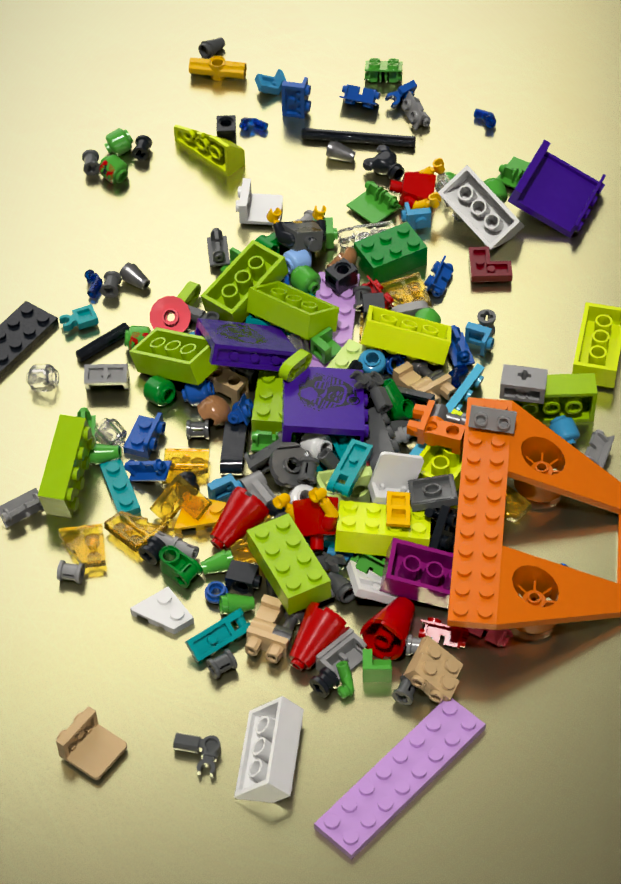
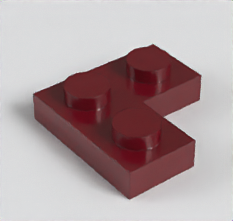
M469 247L471 282L512 281L511 261H490L489 247Z

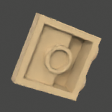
M425 636L412 657L404 676L411 681L412 685L424 691L432 701L440 704L442 701L447 702L451 700L459 684L457 677L463 664L431 637Z

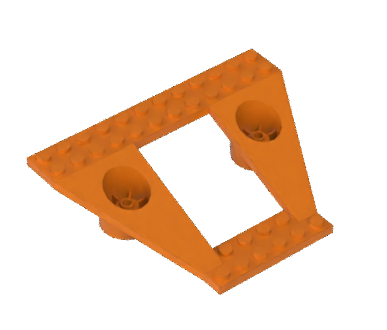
M468 397L447 626L490 630L516 628L521 632L540 634L553 629L556 624L620 618L621 482L514 401ZM471 405L516 411L514 434L468 427ZM507 477L513 478L517 491L528 500L549 502L563 495L619 514L616 583L503 546Z

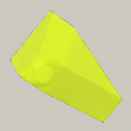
M177 124L173 126L174 138L177 143L227 176L232 175L245 165V150L233 142Z

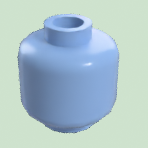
M290 249L283 254L289 274L298 266H312V254L306 249L300 251Z

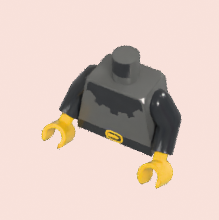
M316 205L314 207L312 216L317 221L279 222L278 219L282 214L281 210L276 208L273 213L270 208L266 218L269 222L273 223L272 227L277 237V242L294 251L306 249L307 251L315 252L322 249V244L327 237L326 221L323 220L326 213L324 205L321 211L317 210Z

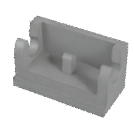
M84 364L83 384L86 390L91 389L90 385H123L124 389H129L128 380H130L128 364Z
M350 628L316 655V669L320 671L323 667H327L336 674L340 681L336 664L340 661H347L350 671H352L363 662V649L367 644Z

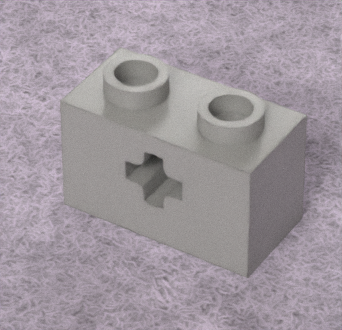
M503 364L499 399L544 404L548 369Z

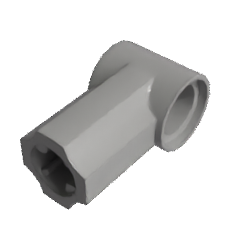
M259 470L239 480L243 488L247 490L245 494L250 497L254 494L266 507L276 497L268 487L264 475Z

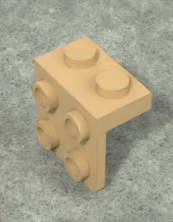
M89 706L83 712L76 715L73 723L66 730L61 731L56 740L59 756L94 780H99L127 749V743L98 724L96 711Z

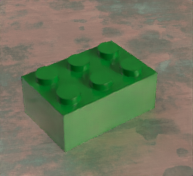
M408 222L354 242V249L357 252L356 264L366 276L368 275L373 281L377 279L379 283L427 264L428 247Z

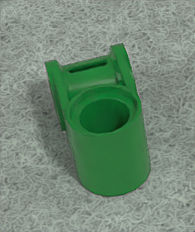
M168 545L160 550L159 561L162 573L173 579L179 586L187 588L190 585V581L196 575L199 576L203 573L201 565L177 547Z

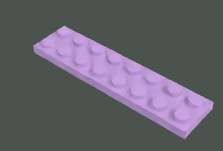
M453 698L447 702L442 701L314 823V829L352 860L485 730L486 724Z

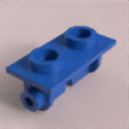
M347 84L342 87L344 96L339 95V98L344 99V103L355 105V102H361L363 107L372 109L374 105H380L375 103L376 99L379 100L380 92H377L376 89L363 88V93L359 94L361 87Z
M445 255L440 262L436 260L430 271L433 274L429 275L424 283L426 289L423 295L428 291L435 297L443 295L447 282L454 271L452 264L444 262Z
M452 325L451 344L448 353L454 368L475 364L463 332L456 325Z
M245 393L242 394L240 401L233 404L232 411L228 414V421L231 424H238L244 421L247 426L251 420L254 404L250 398L247 399Z
M156 459L155 461L129 460L125 463L124 468L131 474L130 482L166 481L172 461H162L161 459Z

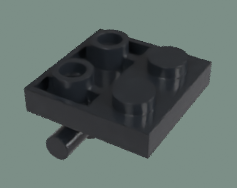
M442 505L441 509L427 508L425 516L436 522L429 547L454 553L457 509Z

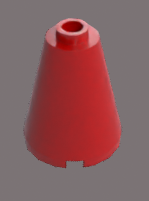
M237 486L234 488L210 534L212 539L210 542L218 550H222V548L228 550L247 536L246 530L263 524L271 516L268 514L270 511L265 504L254 494L251 497L246 495L245 492L247 490Z
M397 597L369 619L360 630V635L362 634L363 640L367 644L365 648L372 649V654L377 658L383 659L385 656L391 657L390 660H395L404 652L415 613V606L408 598Z
M311 602L307 606L289 654L290 664L300 671L303 669L309 670L316 663V655L350 629L345 627L347 622L340 615L328 607H325L324 610L318 608L319 603Z

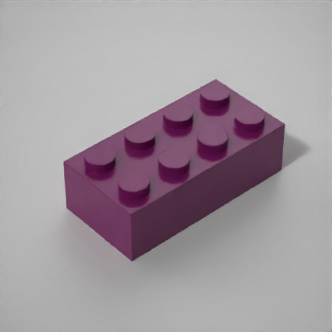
M393 537L386 553L379 591L448 609L453 553Z

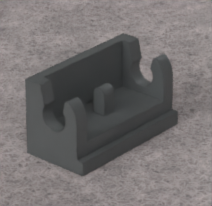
M282 431L277 433L278 440L253 455H249L248 452L244 453L248 467L253 473L257 470L261 471L262 474L270 471L269 460L271 453L280 445L287 443L282 442Z

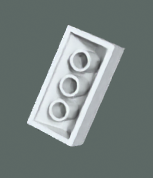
M468 165L438 192L490 250L511 240L524 227L521 221Z
M281 696L249 711L235 798L274 803L291 795L304 712L303 708Z

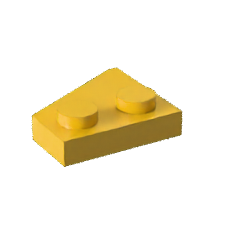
M187 494L174 526V533L180 534L182 530L195 528L196 531L204 530L208 527L214 528L227 502Z

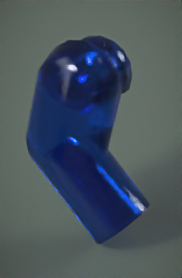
M89 269L84 273V277L90 285L87 295L95 298L103 281L97 273Z

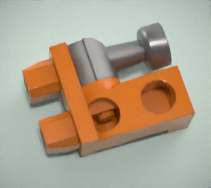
M428 400L427 405L415 404L413 418L421 421L409 420L407 434L416 436L418 444L424 445L426 443L430 446L438 445L450 448L452 453L461 455L464 443L466 413H462L461 416L449 413L444 404H435L434 400Z

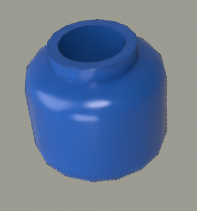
M207 378L198 386L185 383V389H182L184 401H188L193 407H197L207 396L215 395L214 385Z

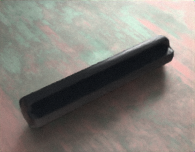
M122 323L75 352L77 359L83 362L125 337V330H129V325Z

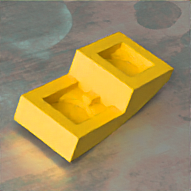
M387 491L386 526L410 528V493Z

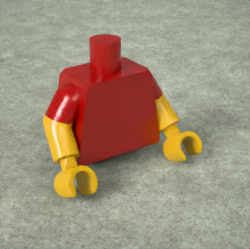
M442 158L435 159L432 163L433 167L429 166L416 172H405L402 182L391 179L388 191L399 193V205L404 207V202H409L410 209L428 207L436 209L439 207L441 197L438 192H434L436 175L434 173H444L445 167Z
M315 487L308 492L309 498L292 501V504L289 503L291 498L287 493H282L273 498V505L277 509L285 507V512L290 514L303 537L310 538L311 550H324V537L335 535L339 516L338 497H327L326 489Z

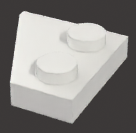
M352 560L347 564L346 569L355 596L361 599L378 601L382 604H389L397 597H400L379 591L382 577L371 570L367 574L356 568L357 563Z
M169 587L162 589L130 608L132 616L137 617L139 615L148 619L150 624L160 626L172 634H176L194 623L193 616Z

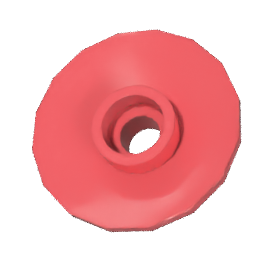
M165 296L158 299L152 305L150 323L153 329L158 327L184 333L191 321V311L181 298ZM169 314L175 315L173 321H168Z

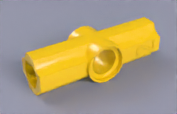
M213 56L210 59L190 57V74L207 75L215 81L224 80L226 77L246 78L247 63L226 61L222 56Z

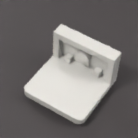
M243 178L242 186H238V198L240 200H236L235 205L236 212H239L240 223L273 225V223L267 220V214L270 208L273 213L276 208L282 211L283 196L280 194L252 193L251 178Z
M382 452L368 484L372 502L386 505L387 491L409 493L408 481L418 478L424 463L423 457Z

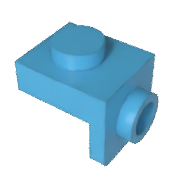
M278 69L274 77L259 73L255 77L258 91L275 95L280 94L282 82L286 81L282 69Z
M404 202V210H401L402 222H408L413 229L430 228L431 209L430 207L410 209L409 202Z
M468 321L465 327V339L468 343L481 346L480 356H485L494 344L492 328Z
M230 473L207 484L208 498L220 501L229 497L235 487L243 488V486Z

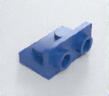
M304 77L302 83L283 81L281 85L282 116L304 119L306 113L310 112L311 100H309L311 85H308V77Z
M158 412L155 419L142 415L138 416L124 444V453L149 459L152 451H155L157 448L160 434L163 435L166 428V422L163 421V413Z

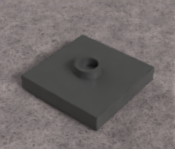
M453 474L408 481L412 512L426 510L427 508H441L442 505H458Z

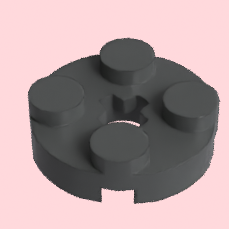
M287 442L271 453L269 469L277 485L295 488L301 484L297 482V476L300 475L301 470L300 458L312 457L308 450L305 451L300 447V444ZM289 460H291L292 464H296L293 470L287 465Z

